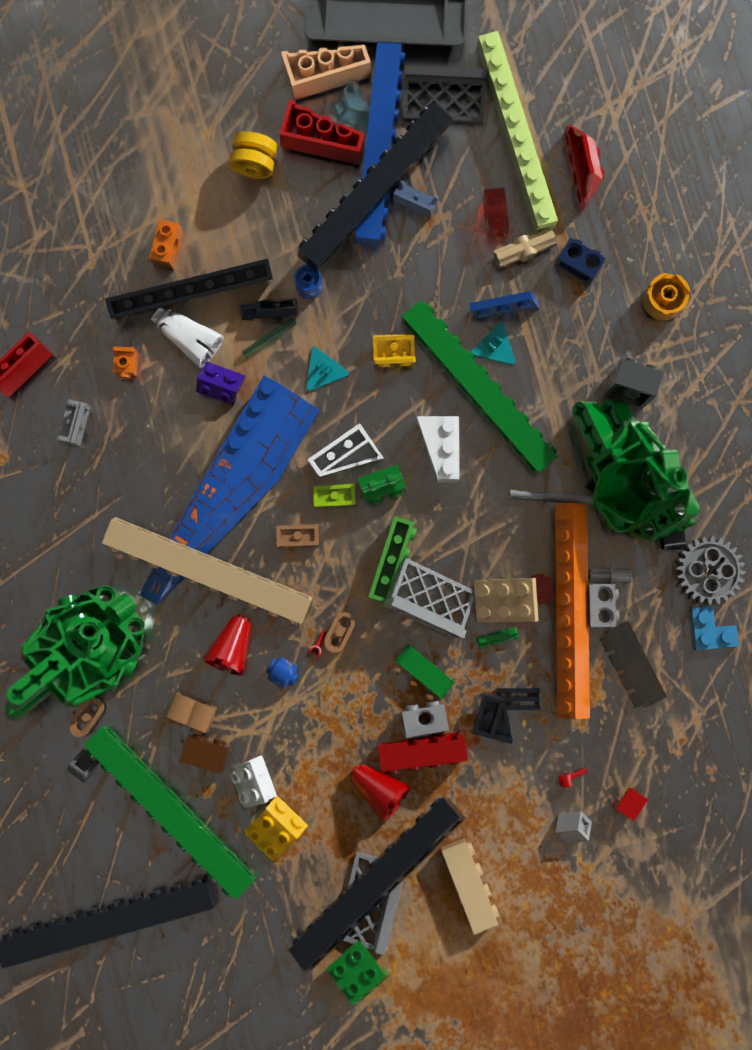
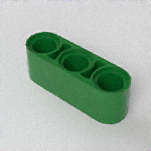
M409 644L395 658L398 664L441 699L445 697L455 684L452 679Z

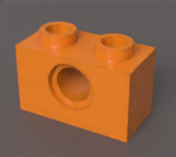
M158 220L149 257L153 266L174 270L183 234L179 223Z

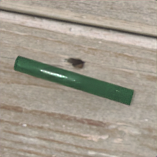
M290 318L241 353L245 358H248L295 326V320Z

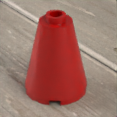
M240 614L237 617L232 616L207 650L202 660H205L206 664L220 671L231 670L230 674L242 676L252 625L248 622L249 618Z
M365 764L361 766L356 765L350 773L352 776L350 781L384 822L389 820L397 811L402 799L405 800L411 789L407 784Z

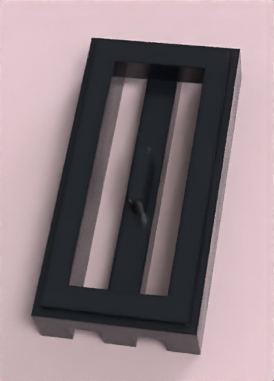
M496 688V695L501 696V693H534V697H504L505 701H535V705H506L507 710H540V688Z

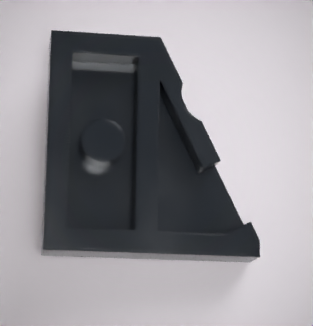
M483 692L473 724L472 734L512 744L513 740L504 697Z

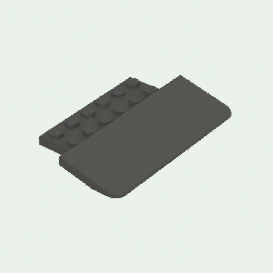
M307 0L304 31L306 37L311 40L461 46L466 42L468 0Z

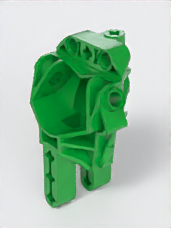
M623 400L604 401L601 407L595 401L575 403L572 414L591 452L586 457L596 485L592 497L593 506L605 517V525L616 532L629 531L630 534L646 540L664 538L674 531H683L695 525L694 517L699 513V504L694 496V492L688 487L686 470L679 465L678 451L668 450L650 429L649 423L645 421L636 422L627 403Z
M101 586L86 590L77 597L76 595L63 597L58 600V607L49 608L45 611L44 618L36 630L32 631L26 642L21 646V659L31 671L8 689L5 716L9 720H20L52 693L66 708L70 706L76 708L79 704L91 700L96 695L105 691L114 692L121 676L130 678L142 652L145 623L135 612L137 608L136 603L127 593H123L120 596L110 586ZM100 596H108L110 601H102ZM136 626L139 632H131L129 627ZM89 630L93 632L94 636L86 637L83 632ZM100 635H102V636H103L102 644H101L97 649H95V650L93 651V648L96 647V646L99 644ZM73 640H75V642L77 643V645H78L79 647L83 648V649H82V650L78 649V648L74 645ZM125 647L133 654L131 657L122 654Z

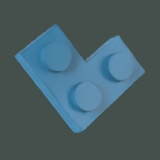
M713 606L690 608L695 650L739 647L737 625L715 627Z

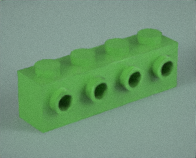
M394 516L369 593V599L384 603L385 599L389 598L403 558H408L411 549H408L407 545L409 540H414L417 529L413 528L415 522Z

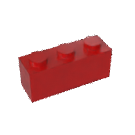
M29 331L0 359V391L7 398L53 355Z

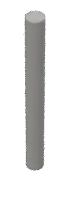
M522 490L509 491V498L593 504V496Z

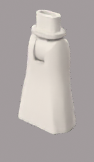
M159 307L151 318L162 333L200 369L204 367L206 362L212 359L223 344V335L180 313L172 312L170 309L166 311Z

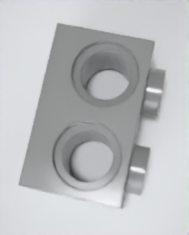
M615 584L588 585L589 627H616V623H619V611L616 610L619 592L618 589H615ZM601 589L607 593L605 601H601L598 598V592ZM601 611H605L608 614V619L604 623L598 617Z

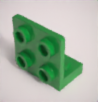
M360 940L327 967L328 973L352 1006L359 1004L391 975L386 968L379 966Z

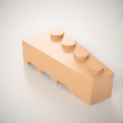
M365 45L338 47L337 50L319 48V51L307 52V49L298 50V53L281 51L284 68L295 100L372 77L371 62Z

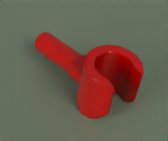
M321 631L315 645L310 647L306 655L307 658L311 652H314L317 656L315 661L318 660L322 652L320 647L326 635L325 631Z
M586 767L571 774L560 775V787L573 786L572 779L587 773Z

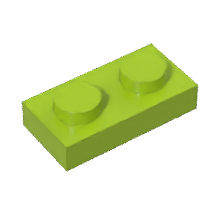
M355 484L313 486L314 508L356 506Z

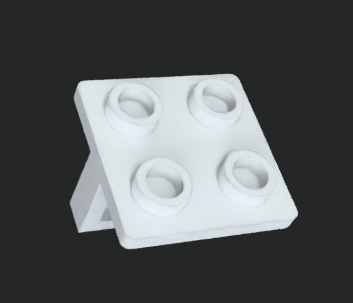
M262 755L229 768L231 780L235 784L238 799L243 808L264 804L269 799L277 796Z

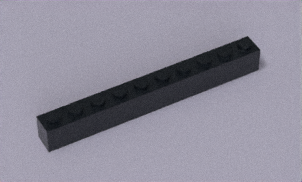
M433 102L430 107L426 105L419 114L420 118L417 121L412 120L406 128L407 132L403 136L400 134L394 140V146L391 150L386 149L379 157L381 161L377 165L373 163L366 171L367 176L363 180L359 178L352 187L354 190L350 194L346 193L340 199L338 208H332L325 217L327 220L323 224L318 223L312 230L313 235L309 239H303L299 244L298 257L316 273L449 127L453 118L437 103Z
M437 798L431 804V809L426 814H421L415 820L416 824L411 829L408 828L399 836L401 839L396 844L393 843L385 849V855L381 859H376L369 865L370 870L365 875H359L354 880V885L350 889L344 890L338 896L339 900L334 905H329L323 911L324 915L319 920L316 919L309 924V930L304 935L301 934L293 940L292 943L294 945L288 951L303 971L313 970L466 819L449 798Z
M204 877L192 880L191 884L183 886V883L171 886V890L162 892V889L154 890L147 897L141 898V895L133 896L126 903L120 904V901H115L108 904V908L100 910L99 907H94L87 910L86 914L80 916L78 913H73L65 916V920L59 922L57 919H52L44 922V926L38 928L36 925H31L23 928V932L15 933V931L4 933L0 939L1 969L214 909L217 902L211 880H204Z

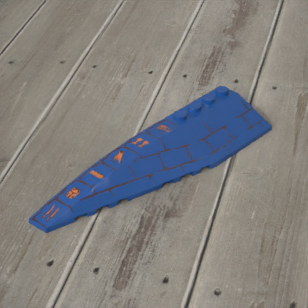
M264 375L200 482L169 539L207 554L277 484L320 410ZM162 567L158 569L153 568L139 595L158 605L184 576L179 575L176 577L170 575Z

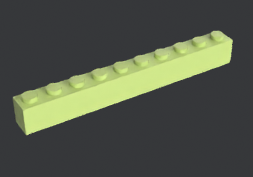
M495 31L478 36L477 52L483 69L487 70L486 80L534 233L536 234L548 228L553 230L558 219L499 32Z

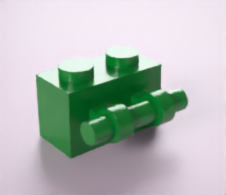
M398 465L358 478L365 503H371V506L382 503L383 498L389 496L391 499L403 495L402 492L406 490Z

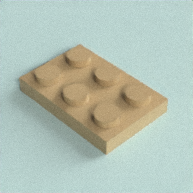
M536 578L474 581L477 623L539 621Z

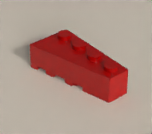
M289 99L279 133L281 148L360 165L364 150V133L343 123L338 124L331 121L330 117L312 112L311 108L299 106L296 104V101Z
M462 731L378 744L381 772L386 771V774L399 773V769L415 771L420 770V767L423 766L435 768L440 767L441 764L450 763V765L461 764L463 761H469L465 734Z

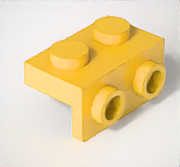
M414 334L373 336L374 364H378V367H389L394 363H399V366H410L411 363L416 362Z

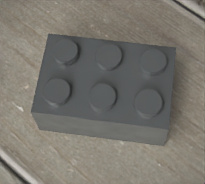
M632 358L622 359L610 373L603 397L612 400H623L628 405L643 409L657 396L664 371H660L654 365L648 364L644 366L638 364V361Z

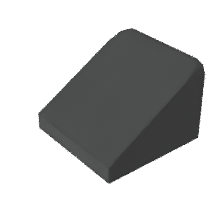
M82 749L68 765L67 771L84 783L99 762L89 757Z

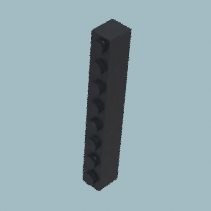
M267 258L105 298L110 319L272 280L273 275Z

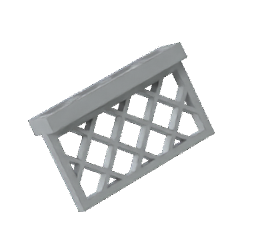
M403 558L390 596L385 599L383 606L453 639H464L467 632L464 628L475 599V591L408 558ZM408 565L414 568L416 574L411 579L407 578L405 572ZM428 574L432 577L434 585L426 588L422 577ZM418 579L422 590L413 593L409 582ZM444 583L449 584L452 592L446 596L443 595L440 587ZM403 585L406 586L409 594L405 598L397 596L400 586ZM436 588L439 599L431 602L428 590ZM462 591L469 594L467 602L461 604L458 593ZM423 593L427 604L421 607L417 604L415 596ZM453 596L457 607L449 610L445 599ZM438 602L442 603L445 613L440 615L436 614L433 607ZM459 610L461 615L459 624L455 623L451 616V613Z
M356 852L347 889L354 885L353 882L357 872L359 875L363 874L359 868L360 858L368 860L370 864L374 860L381 858ZM404 880L382 901L384 902L383 908L380 904L377 906L381 913L379 920L373 923L368 915L366 919L369 926L361 931L357 926L355 928L356 934L347 936L342 941L354 944L360 940L366 948L384 955L388 949ZM372 928L376 936L374 944L365 941L362 935L363 932Z

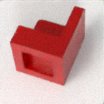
M629 787L621 800L616 799L612 806L635 821L648 799Z

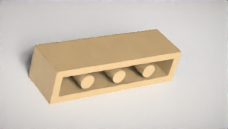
M465 838L441 847L474 935L497 926L496 918L500 917L496 905H491L488 897L492 896L488 884L483 885L480 877L484 875L479 863L475 864L472 858L473 855H476L472 843H467Z

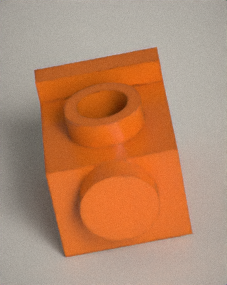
M113 347V373L119 379L137 377V350L134 347ZM122 360H127L125 365H121Z

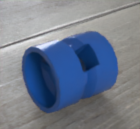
M303 265L296 270L294 281L298 294L305 299L317 297L322 291L320 272L316 273L308 265Z

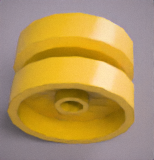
M243 131L235 133L231 145L233 151L230 153L228 160L229 167L233 171L251 178L270 177L273 174V159L277 154V143L273 139L255 132Z

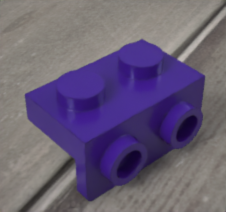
M206 362L197 377L196 392L220 400L223 403L235 405L237 394L245 381V375Z

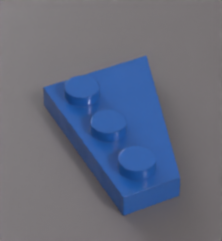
M531 291L469 303L470 311L477 317L540 309L539 301Z

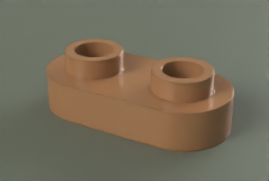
M342 612L335 617L324 640L328 651L337 653L344 649L355 627V620L351 614ZM347 619L349 622L348 626L342 627L341 620ZM333 638H337L339 640L338 646H333L331 644Z
M95 697L82 703L69 724V730L72 735L84 737L91 732L104 712V703L101 699ZM92 704H95L97 706V710L95 712L91 710ZM80 722H83L85 724V728L83 730L79 728Z

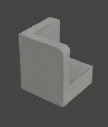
M581 811L560 813L555 833L567 844L589 841L592 822Z

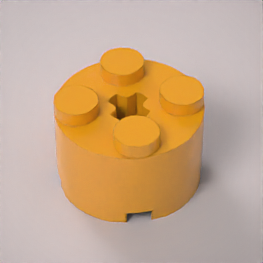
M663 273L658 275L646 288L642 297L645 310L658 321L670 320L676 317L688 304L689 285L684 278L677 274Z

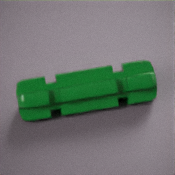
M516 627L507 628V631L503 629L489 633L486 637L481 635L477 637V644L479 648L488 647V644L492 646L507 642V639H510V641L518 639V631Z

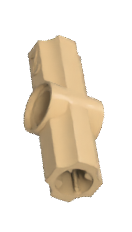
M550 228L531 236L529 234L520 236L511 244L493 251L496 265L499 268H503L517 261H527L535 257L537 253L556 246V236Z

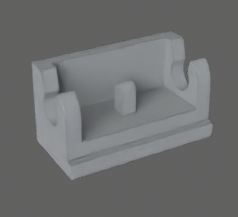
M66 399V409L56 441L80 446L90 406L84 402Z

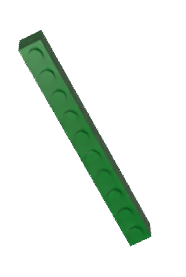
M420 300L402 315L404 325L414 334L417 340L532 472L538 475L558 457L555 454L557 453L553 445L547 444L542 439V433L539 429L533 428L528 423L529 418L522 411L519 413L514 407L516 405L509 396L505 397L501 392V386L495 380L491 381L487 376V370L482 365H477L474 361V355L468 349L464 350L460 345V339L455 334H450L447 330L448 326L441 318H436L433 314V308L428 303L424 304Z
M107 725L102 726L83 745L87 749L86 753L94 760L97 759L102 764L100 766L101 769L108 775L112 774L117 779L115 782L121 789H127L131 794V799L137 805L141 804L147 810L146 814L153 821L157 820L162 825L161 830L167 836L172 835L177 840L176 845L182 851H187L192 856L191 860L196 866H202L207 871L206 875L212 882L215 883L217 881L223 887L221 890L228 898L232 897L236 900L254 882L256 876Z

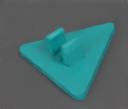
M499 322L471 351L476 357L510 365L515 364V358L503 322Z
M317 347L312 348L306 387L308 391L315 390L349 375L345 368Z

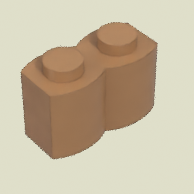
M177 692L166 717L171 719L170 723L180 727L185 724L191 727V732L202 735L203 732H209L218 708L184 693Z

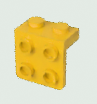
M276 796L265 810L247 827L244 834L272 861H276L299 838L308 825L284 801Z

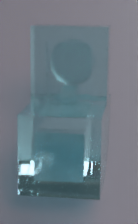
M350 80L340 93V97L332 105L337 121L354 125L370 108V99L362 96L358 81Z

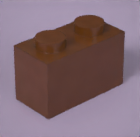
M193 733V736H187L180 762L222 773L225 769L231 746L226 745V741L214 738V741L206 740V736L203 734Z

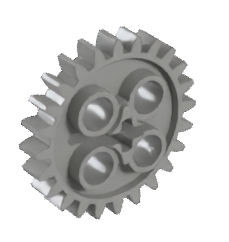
M714 536L709 537L707 542L705 537H701L700 543L695 539L692 541L693 546L690 544L685 546L687 551H680L683 558L676 559V561L681 566L676 567L675 570L680 571L681 574L675 578L682 579L678 586L686 587L683 592L684 594L691 592V600L698 597V603H703L705 600L706 605H711L713 600L716 605L720 604V598L723 602H727L728 596L735 597L733 590H741L737 583L745 581L740 578V575L746 574L745 571L740 570V567L744 566L745 563L738 561L742 554H734L737 550L736 547L729 549L731 542L722 544L723 538H718L715 542ZM709 550L712 551L715 555L713 561H710L707 558V552ZM721 558H724V561L711 571L712 574L706 575L700 583H696L698 578L709 571L708 567L715 566ZM693 564L699 567L698 575H694L691 571ZM723 566L729 570L727 577H724L721 573ZM707 580H710L713 583L714 587L712 591H709L706 588L705 584Z

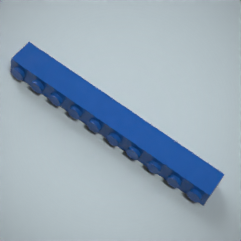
M377 42L362 180L367 176L366 171L373 163L377 165L381 161L379 159L381 154L386 149L391 150V143L396 139L397 129H393L394 122L398 123L399 110H396L395 107L396 103H400L401 90L397 89L398 84H402L403 71H400V65H404L405 52H401L402 43ZM390 192L356 229V244L380 246L381 240H385L386 227H382L383 220H387L388 208L384 206L385 200L389 201Z

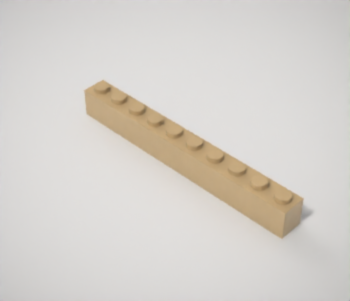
M117 517L111 519L102 544L107 545L106 548L113 552H119V550L127 553L126 556L133 560L142 559L147 561L146 564L157 569L162 567L170 575L176 577L179 575L184 576L192 584L198 585L201 583L206 585V589L218 593V591L226 593V597L235 601H238V599L243 600L251 608H263L267 614L274 617L278 615L285 617V621L297 625V623L302 624L312 601L311 596Z

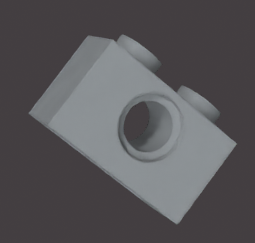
M438 700L427 702V707L418 708V704L405 706L406 710L402 711L406 738L448 731L449 727L444 704H439ZM426 712L430 714L431 720L428 724H421L419 722L421 713Z

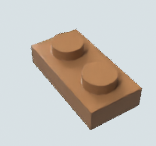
M319 525L276 526L277 547L319 546Z

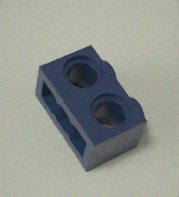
M570 237L555 265L590 285L606 258L603 257L601 252L586 247L581 240H574ZM568 252H575L577 257L571 258ZM586 262H592L595 268H588Z

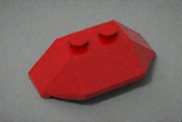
M566 125L563 135L579 211L584 210L598 190L602 180L605 178L604 168L600 167L599 147L596 148L595 140L574 126Z

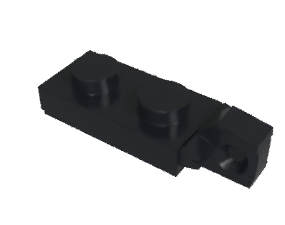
M296 298L262 300L256 301V304L241 305V319L252 321L256 318L271 319L273 317L290 318L298 316V302Z

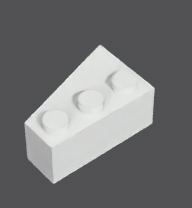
M417 416L416 423L419 427L437 483H458L459 416Z
M359 423L311 456L307 461L318 477L383 459V456Z

